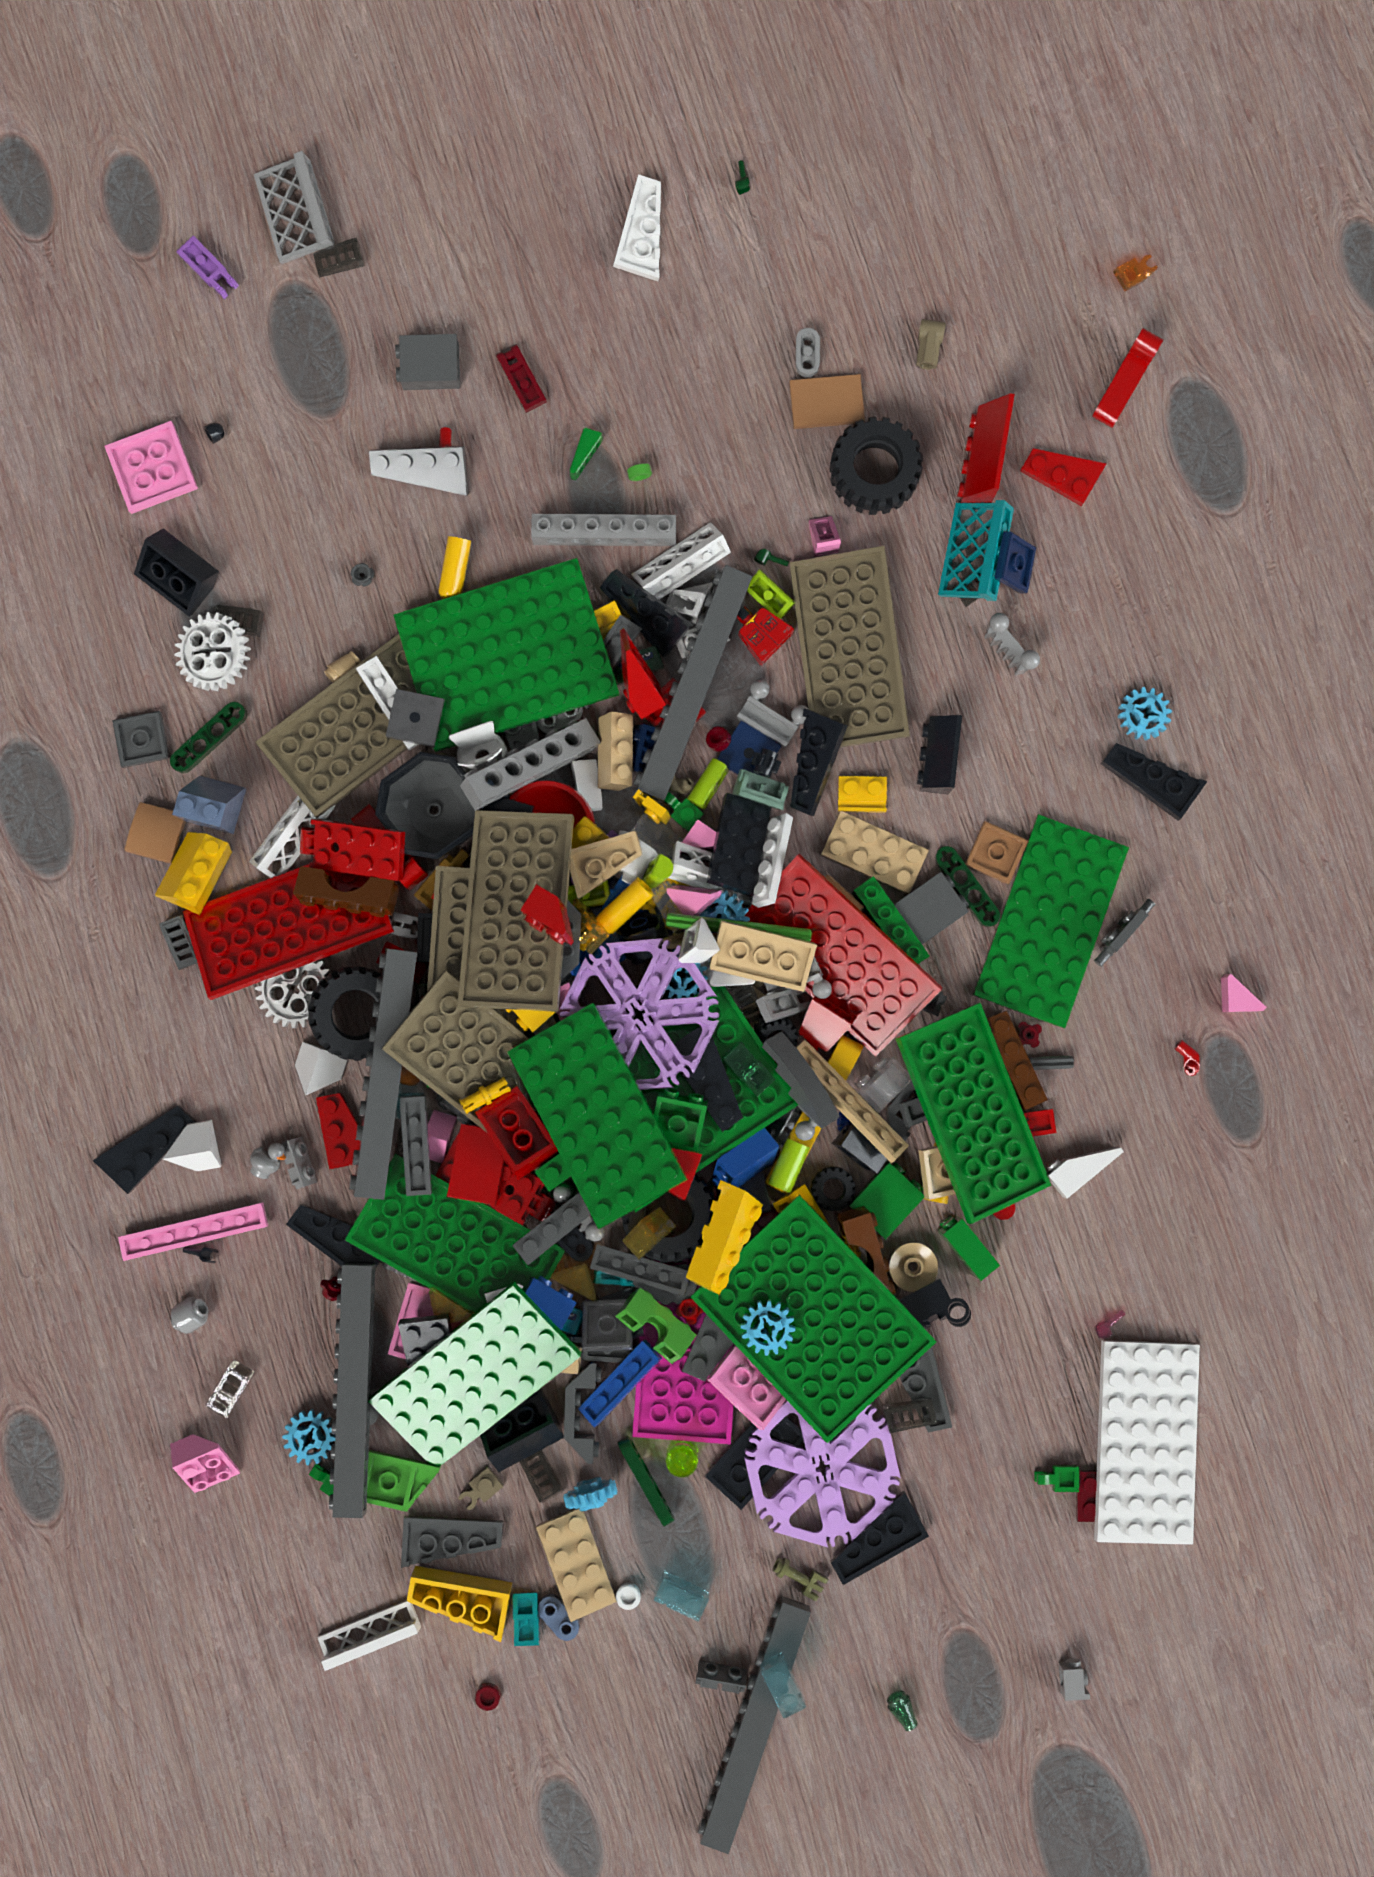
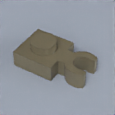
M487 1466L469 1482L473 1489L464 1490L458 1499L462 1500L465 1496H469L472 1499V1503L466 1509L471 1510L475 1507L479 1497L485 1503L504 1484L493 1470Z

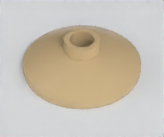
M915 1242L906 1243L898 1247L890 1258V1276L901 1289L915 1292L935 1281L938 1274L937 1258L932 1250L923 1244ZM910 1262H916L917 1268L914 1271L908 1269Z

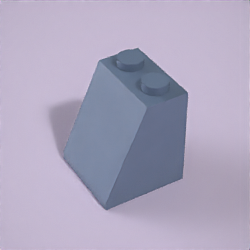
M198 776L179 791L172 815L192 824L234 834L247 788Z

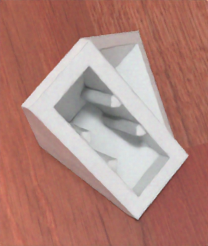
M710 582L681 590L674 589L670 592L666 605L689 622L696 624L699 615L704 610L707 594L711 592L714 584Z
M302 1042L295 1067L305 1096L342 1080L348 1059H341L334 1054L332 1055L324 1048Z
M212 1120L187 1124L163 1157V1160L195 1171L221 1167L222 1164Z

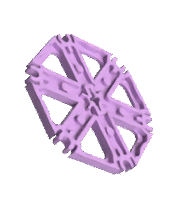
M663 938L605 943L609 947L610 953L601 945L599 947L603 953L601 958L596 959L592 953L589 954L593 965L585 957L560 1008L561 1010L570 1009V1012H561L560 1017H569L584 1008L578 1004V998L588 978L593 975L598 976L616 1004L597 1005L596 1007L609 1031L617 1030L613 1039L628 1067L642 1041L660 1068V1075L657 1078L636 1080L640 1090L673 1088L668 1078L671 1077L672 1082L676 1085L680 1084L676 1079V1075L679 1072H683L689 1078L690 1073L685 1067L688 1065L692 1073L695 1072L719 1020L709 1021V1018H718L719 1013L709 1012V1007L713 1004H718V1000H707V998L717 996L695 963H681L678 960L681 950L679 945H677L674 952H669L668 946L670 942L668 940L663 942ZM648 951L652 953L653 958L638 988H636L620 965L619 959L624 953ZM678 968H685L699 987L697 997L661 1000ZM632 1005L640 1011L645 1010L643 1020L647 1024L646 1026L639 1019H633L636 1014ZM697 1023L702 1027V1033L693 1052L688 1056H683L662 1026Z
M787 1400L764 1430H759L756 1427L751 1432L752 1435H757L760 1438L749 1436V1442L755 1443L756 1448L753 1450L745 1448V1454L754 1458L744 1456L756 1512L757 1514L759 1513L761 1519L767 1515L772 1516V1520L768 1522L770 1529L773 1528V1531L825 1547H828L826 1543V1538L828 1537L831 1546L834 1547L836 1536H842L846 1544L848 1543L846 1533L849 1532L850 1539L853 1541L893 1503V1500L885 1498V1495L889 1498L896 1497V1494L893 1491H889L888 1487L891 1484H900L896 1478L890 1477L897 1476L900 1478L889 1424L883 1415L876 1420L872 1419V1415L877 1411L871 1404L867 1406L828 1444ZM795 1413L798 1415L805 1448L770 1437V1432L786 1415ZM879 1438L883 1444L887 1465L885 1469L878 1470L849 1460L871 1439ZM819 1455L825 1465L829 1464L824 1472L826 1479H824L820 1470L816 1469V1467H819ZM769 1465L796 1473L770 1498L763 1495L758 1474L761 1466ZM840 1486L871 1495L875 1498L874 1506L857 1522H849L847 1520ZM815 1493L822 1528L818 1532H812L792 1526L789 1522L790 1516Z

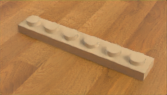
M804 1040L796 1048L817 1075L833 1104L893 1163L909 1145Z

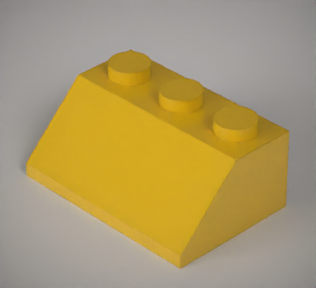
M187 832L155 896L200 915L232 854L229 843L206 833Z

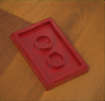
M461 1124L447 1197L496 1206L505 1161L488 1133L480 1127Z

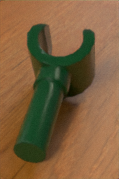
M743 160L738 162L740 179L735 181L738 195L747 193L750 190L749 179L745 174Z
M760 549L754 557V560L765 566L768 560L784 566L789 564L788 560L772 555L767 549Z

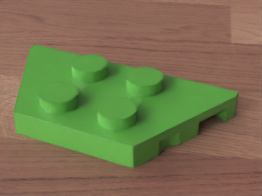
M369 1450L367 1503L407 1512L439 1472L441 1466L438 1467L427 1462Z

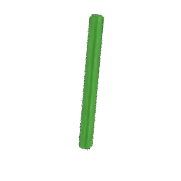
M668 913L666 926L688 929L701 916ZM702 917L711 932H718L720 922L723 920L805 941L811 940L810 929Z

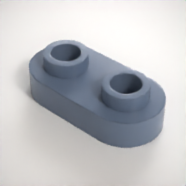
M545 1595L538 1605L539 1616L559 1639L564 1641L574 1639L579 1631V1620L570 1622L563 1601L557 1595ZM553 1606L555 1611L548 1613L546 1607ZM569 1625L571 1627V1630L569 1632H565L562 1629V1626Z

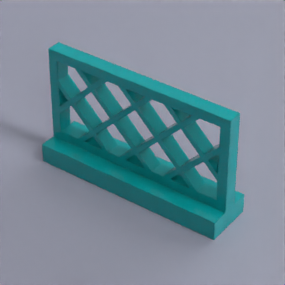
M996 500L995 503L955 504L938 592L940 597L984 598L987 601L997 600L1000 581L994 578L1003 532L1010 531L1014 508L1005 500ZM962 510H971L973 515L962 523L960 520ZM987 510H993L992 518L984 523L980 516ZM978 520L982 527L971 535L967 528L974 521ZM965 531L969 538L958 546L956 543L957 536ZM986 531L988 533V540L980 547L976 539ZM973 542L977 550L967 558L962 551ZM960 554L964 561L954 569L951 566L952 560ZM979 555H982L984 557L983 564L975 570L971 562ZM969 566L973 573L962 581L958 574ZM955 577L960 584L953 590H947L948 582ZM977 577L980 581L978 591H969L967 585Z

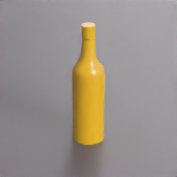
M448 536L438 589L441 599L462 594L471 540Z
M637 877L597 915L594 928L580 941V950L584 952L599 937L615 933L654 896L652 889L642 879Z

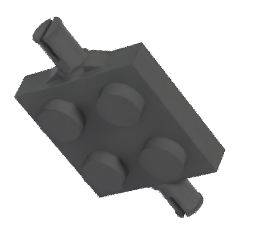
M1147 899L1136 911L1125 912L1117 921L1119 926L1113 931L1110 930L1101 939L1103 945L1099 949L1102 952L1094 962L1102 967L1149 916L1150 910L1156 904L1152 900Z

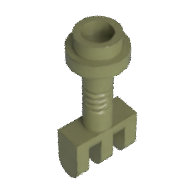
M779 1557L772 1569L775 1575L779 1578L786 1575L804 1585L801 1590L802 1594L817 1601L819 1596L812 1592V1589L822 1593L824 1587L816 1582L819 1580L827 1584L829 1579L815 1570L811 1572L810 1576L802 1574L800 1571L789 1566L790 1560Z

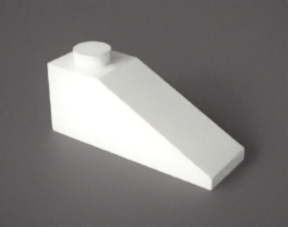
M1113 1147L1064 1158L1061 1161L1056 1159L1047 1166L1049 1170L1047 1175L1061 1196L1069 1198L1124 1151L1121 1148Z

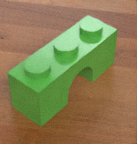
M638 1288L630 1294L615 1315L633 1332L641 1328L646 1322L654 1325L658 1331V1341L653 1349L671 1364L682 1358L696 1337V1334L691 1331L689 1325L678 1320L672 1315L669 1308L659 1304L650 1292L642 1288Z

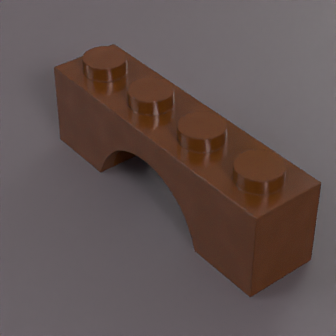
M300 866L293 894L301 904L306 906L320 904L330 910H337L339 907L345 908L351 913L360 914L361 911L370 912L371 915L376 917H384L385 915L393 916L399 887L394 880L370 877L359 889L342 892L332 888L330 877L323 869Z
M1007 1010L988 1017L989 1026L1022 1110H1027L1047 1101L1048 1099Z
M861 1206L836 1214L843 1239L848 1245L860 1246L866 1250L868 1258L867 1267L895 1294L894 1284L891 1279L888 1280L887 1272L890 1271L887 1259L882 1257L880 1250L884 1248L880 1235H876L874 1228L878 1226L874 1213L869 1212L865 1206Z

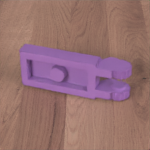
M192 236L176 251L210 288L213 287L223 299L228 295L225 289L217 283L221 277L234 289L239 286L229 275L226 268L195 236Z

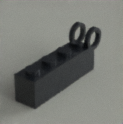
M940 1279L899 1299L925 1329H928L931 1326L930 1323L937 1319L940 1321L948 1319L949 1323L955 1327H963L971 1320V1310L966 1301L961 1298L951 1299ZM957 1306L966 1309L964 1316L960 1319H954L950 1316L952 1309Z

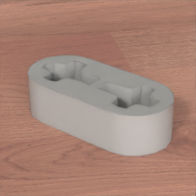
M394 912V920L400 922L401 927L393 926L394 932L389 934L417 939L418 931L415 932V935H412V930L405 928V925H414L415 921H418V917Z

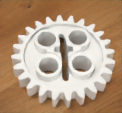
M207 612L206 617L199 614L198 622L190 619L192 627L183 626L186 634H178L182 643L175 644L176 647L180 648V652L175 653L174 656L181 658L176 663V666L184 667L180 674L187 676L186 681L193 683L194 687L202 688L206 691H209L210 688L211 690L218 691L219 687L227 689V682L234 685V676L242 678L239 670H247L243 661L250 660L248 656H245V652L251 650L250 647L244 646L249 641V638L242 636L245 633V629L240 628V623L232 621L231 617L223 616L217 612L215 615ZM225 634V640L221 643V637ZM203 637V642L199 646V640ZM215 649H218V650H220V651H226V650L231 649V651H230V652H216ZM198 651H201V652H210V655L205 654V653H200V654H195V655H194V652H198ZM226 658V664L222 667V661ZM204 660V667L200 669V664Z
M315 961L296 968V976L292 979H289L285 972L261 981L262 986L255 987V990L261 991L262 995L256 997V1000L264 1001L259 1007L260 1009L268 1008L265 1016L271 1017L275 1015L273 1023L276 1024L282 1019V1027H287L290 1022L292 1028L297 1029L298 1022H300L302 1027H307L308 1003H310L312 994L307 989V982L314 978L318 986V983L327 977L331 970L322 969L325 962L320 961L316 963ZM306 970L307 975L301 980L303 972ZM292 985H298L297 988L300 990L298 994L293 993ZM278 987H281L284 991V995L280 1000H276L274 997V990ZM290 998L288 1006L284 1008V1003ZM302 999L305 1007L303 1011L298 1013L294 1008V1004L297 1000Z

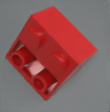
M536 884L520 910L526 916L524 920L529 923V926L539 932H542L543 929L546 930L545 933L550 935V938L561 945L564 942L572 945L574 939L565 905L556 895Z

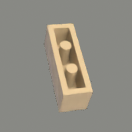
M609 712L598 718V739L601 743L598 745L597 788L620 791L632 786L633 715Z

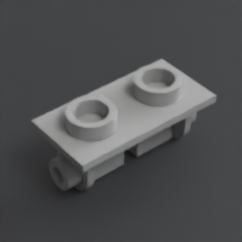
M303 1137L281 1143L285 1148L286 1165L294 1163L295 1166L287 1169L292 1186L295 1185L297 1190L317 1183L315 1170L311 1165L308 1148L304 1143Z

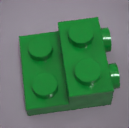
M665 1088L664 1092L659 1091L654 1116L670 1147L697 1153L708 1101L703 1100L704 1097L696 1093H689L688 1097L678 1095L679 1091L672 1088Z

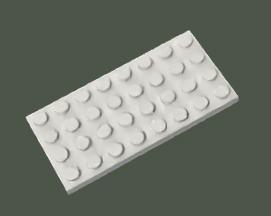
M1101 1340L1095 1541L1193 1544L1199 1344Z

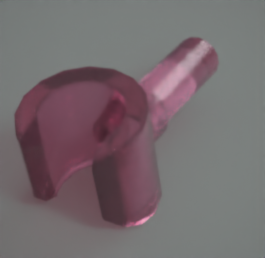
M1123 1310L1108 1321L1096 1325L1095 1330L1099 1338L1106 1339L1113 1335L1110 1327L1126 1315Z

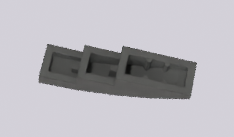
M782 1032L766 1040L762 1048L778 1063L775 1071L791 1087L788 1094L821 1129L837 1120L839 1114L832 1100L798 1049Z

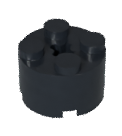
M649 910L637 911L616 931L619 942L669 937L662 914L656 910V914L650 913ZM648 951L624 953L626 958L631 960L633 964H641L646 959L653 957L652 953Z

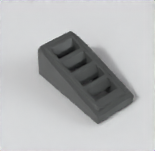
M180 915L159 923L178 970L197 964L184 916ZM180 925L181 929L171 932L170 928ZM184 934L185 938L174 941V937ZM188 943V948L178 951L177 947ZM192 952V957L181 960L180 956Z

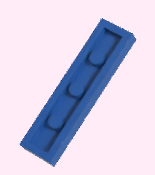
M643 1340L578 1410L593 1427L598 1426L662 1357L647 1340Z

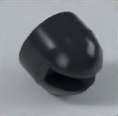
M213 422L204 426L205 433L213 444L224 437V430L221 424Z

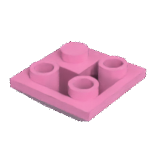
M192 1434L170 1444L172 1468L194 1493L240 1474V1469L217 1443Z

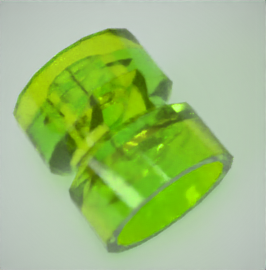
M674 1440L668 1446L666 1452V1466L669 1472L680 1478L693 1474L698 1464V1452L695 1444L691 1441Z

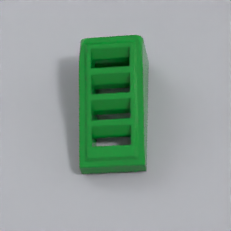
M583 428L569 470L572 480L576 481L602 443L603 437L601 432Z

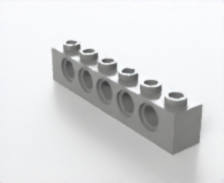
M532 514L531 538L533 545L675 546L676 515Z
M585 718L579 722L576 719L572 720L564 726L565 729L560 731L554 729L547 733L544 739L540 741L534 739L528 742L524 749L520 751L517 748L513 749L505 755L506 758L500 761L497 758L493 759L485 765L484 769L478 771L475 768L466 773L460 787L474 810L476 811L593 752L601 742L587 719ZM565 739L570 740L573 745H569ZM546 749L551 750L553 755L548 754ZM526 759H530L534 765H530ZM506 768L512 770L514 775L508 774ZM485 778L492 780L494 785H489Z

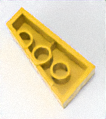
M720 1180L717 1188L721 1190L718 1201L713 1200L710 1208L713 1211L711 1221L707 1225L704 1224L701 1233L702 1246L696 1247L686 1278L693 1283L718 1295L727 1286L729 1274L732 1268L737 1265L740 1252L744 1244L748 1242L751 1229L755 1221L760 1218L763 1206L745 1190Z
M415 1565L410 1578L407 1601L435 1614H443L455 1623L461 1622L472 1627V1630L481 1634L484 1632L493 1636L494 1640L501 1642L505 1629L512 1582Z

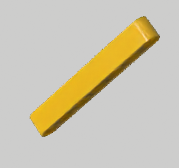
M843 1035L838 1040L827 1062L846 1081L864 1046ZM801 1111L800 1117L788 1138L810 1147V1151L821 1128L815 1127L814 1136L810 1140L804 1141L799 1139L795 1133L797 1124L810 1119ZM778 1155V1157H777L775 1163L773 1164V1166H772V1168H771V1170H770V1172H769V1174H768V1176H767V1178H766V1180H765V1183H766L767 1185L773 1187L774 1189H776V1190H778V1191H780V1192H782V1193H784V1194H787L788 1192L783 1191V1190H781V1189H779V1188H776V1187H774V1186L768 1184L769 1179H770V1177H771V1174H772V1172H773V1170H774V1167H775V1165H776V1163H777V1160H778V1158H779V1155Z

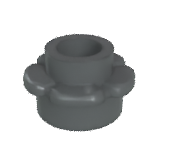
M365 563L355 565L350 573L352 582L356 586H368L374 577L373 569L369 568Z

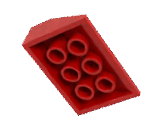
M1009 393L979 405L976 413H971L969 428H973L972 435L967 437L965 451H969L968 459L963 460L961 474H965L964 482L959 483L957 497H961L960 503H992L998 492L1015 394Z

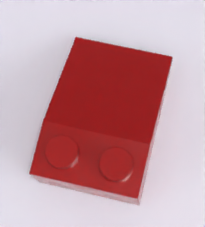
M623 628L620 630L622 672L625 685L623 693L627 698L626 703L632 713L637 712L639 717L643 719L666 706L660 683Z
M518 1086L475 1112L517 1180L559 1154L549 1132Z

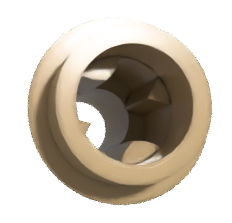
M350 651L348 654L327 665L328 668L324 673L334 683L361 661Z

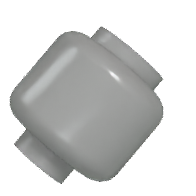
M188 1297L175 1305L171 1310L172 1326L185 1334L192 1333L207 1322L209 1312L206 1303L202 1299Z

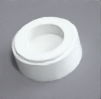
M623 1583L617 1589L616 1601L621 1608L631 1610L637 1607L640 1602L641 1592L634 1583Z

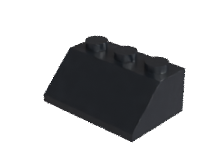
M164 528L145 538L134 571V575L189 617L193 615L213 590L219 574L216 568Z
M962 715L930 716L927 723H923L921 737H925V745L920 747L919 761H923L922 770L917 772L916 784L920 785L921 792L948 795L955 788Z
M541 1387L482 1433L480 1437L488 1460L498 1472H501L563 1439L564 1434L558 1418Z

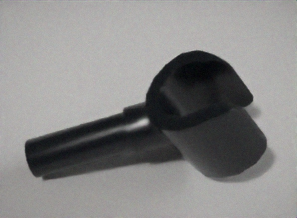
M189 1247L183 1248L184 1253L196 1255L202 1262L216 1263V1261L210 1259V1255L212 1252L218 1253L217 1249L207 1247L201 1250Z

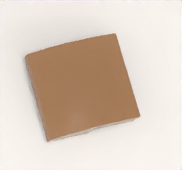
M140 802L129 830L125 852L171 864L179 848V837L186 821L172 815V810Z

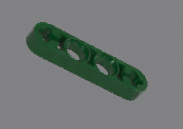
M238 702L227 704L172 754L170 758L171 767L179 773L190 772L247 719L246 708ZM233 708L235 710L241 709L238 712L240 715L239 718L232 717L229 720V722L232 724L230 727L225 721L221 719L222 717H225L228 720L233 715L231 712ZM217 723L224 726L223 733L219 736H214L211 731L213 725ZM200 739L204 740L206 748L202 752H196L194 750V743ZM187 749H189V751L196 756L195 759L189 756L185 760V763L187 764L185 767L181 765L177 766L179 764V757H182L184 759L189 755V753L186 752Z
M949 846L940 848L935 854V862L944 875L947 874L952 879L955 885L953 888L958 895L961 894L969 904L968 908L976 920L984 927L996 925L1000 920V912L955 849ZM941 852L945 854L950 852L952 855L950 858L951 863L954 865L958 862L960 866L955 867L949 873L947 869L951 866L947 861L942 862L940 860L943 857ZM958 870L964 871L967 875V880L963 884H959L954 880V873ZM971 890H977L981 894V900L978 903H971L969 901L968 893ZM985 901L988 903V905L984 906L987 912H994L992 923L990 920H983L985 913L982 909L978 912L975 909Z
M626 1436L617 1441L625 1460L661 1524L665 1527L675 1521L670 1507L631 1438Z

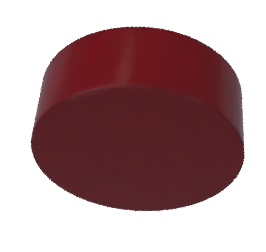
M721 726L712 728L706 735L707 745L716 752L725 750L731 742L730 733Z
M493 1683L482 1684L477 1689L475 1695L477 1706L485 1711L496 1708L501 1697L500 1690Z

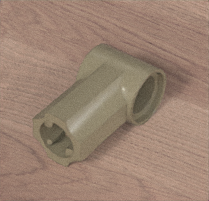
M928 319L921 320L918 335L920 343L916 366H919L921 369H936L940 344H942L945 322Z

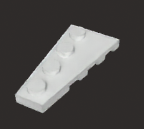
M638 174L613 264L615 268L655 281L659 280L660 181Z

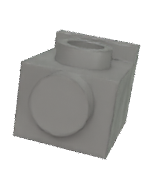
M1069 1658L1065 1662H1058L1060 1693L1065 1701L1090 1699V1694L1085 1687L1088 1685L1087 1671L1083 1670L1080 1659Z

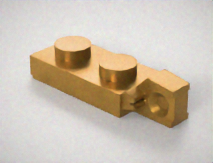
M461 848L454 858L449 854L438 866L465 868L462 864L469 857V854ZM436 868L413 894L431 910H433L434 899L431 898V895L434 892Z

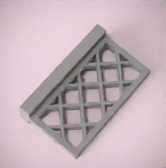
M303 151L295 153L294 159L254 174L274 246L281 264L323 248L327 251L336 248L311 160ZM295 167L296 174L292 182L283 178L288 169ZM270 176L276 178L271 190L264 187L262 179ZM281 181L290 185L284 197L276 193ZM295 188L302 191L303 194L298 204L289 200ZM273 197L282 200L277 212L271 210L269 206ZM288 203L296 207L291 219L282 215ZM301 210L309 215L305 226L296 222ZM280 218L289 222L283 234L276 230ZM294 225L303 229L297 241L288 237ZM308 232L315 235L317 243L309 246L302 244ZM286 240L294 243L295 246L292 252L284 255L282 248Z

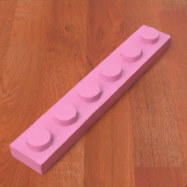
M259 1203L120 1236L118 1240L123 1261L268 1227L264 1203Z

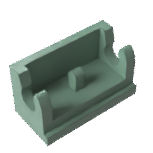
M740 769L732 794L774 809L783 810L788 786Z

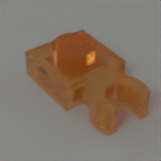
M1151 255L1144 256L1139 263L1134 258L1116 267L1113 271L1124 292L1143 283L1147 279L1146 276L1152 275L1157 270V265L1148 267L1146 264L1152 257Z

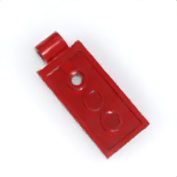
M311 819V824L315 825L314 828H301L300 853L313 855V862L309 863L310 868L394 881L403 880L405 831L324 819ZM335 842L339 845L338 851L334 849Z
M459 1133L435 1175L448 1184L450 1182ZM504 1162L496 1206L485 1205L523 1226L528 1214L540 1221L546 1219L551 1215L557 1201L555 1202L553 1197L541 1192L545 1185L538 1176L530 1172L517 1180L506 1162ZM508 1185L514 1187V1193L511 1195L506 1193Z

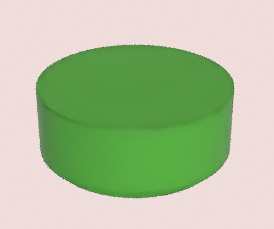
M638 464L627 469L628 478L631 481H641L652 475L649 464Z

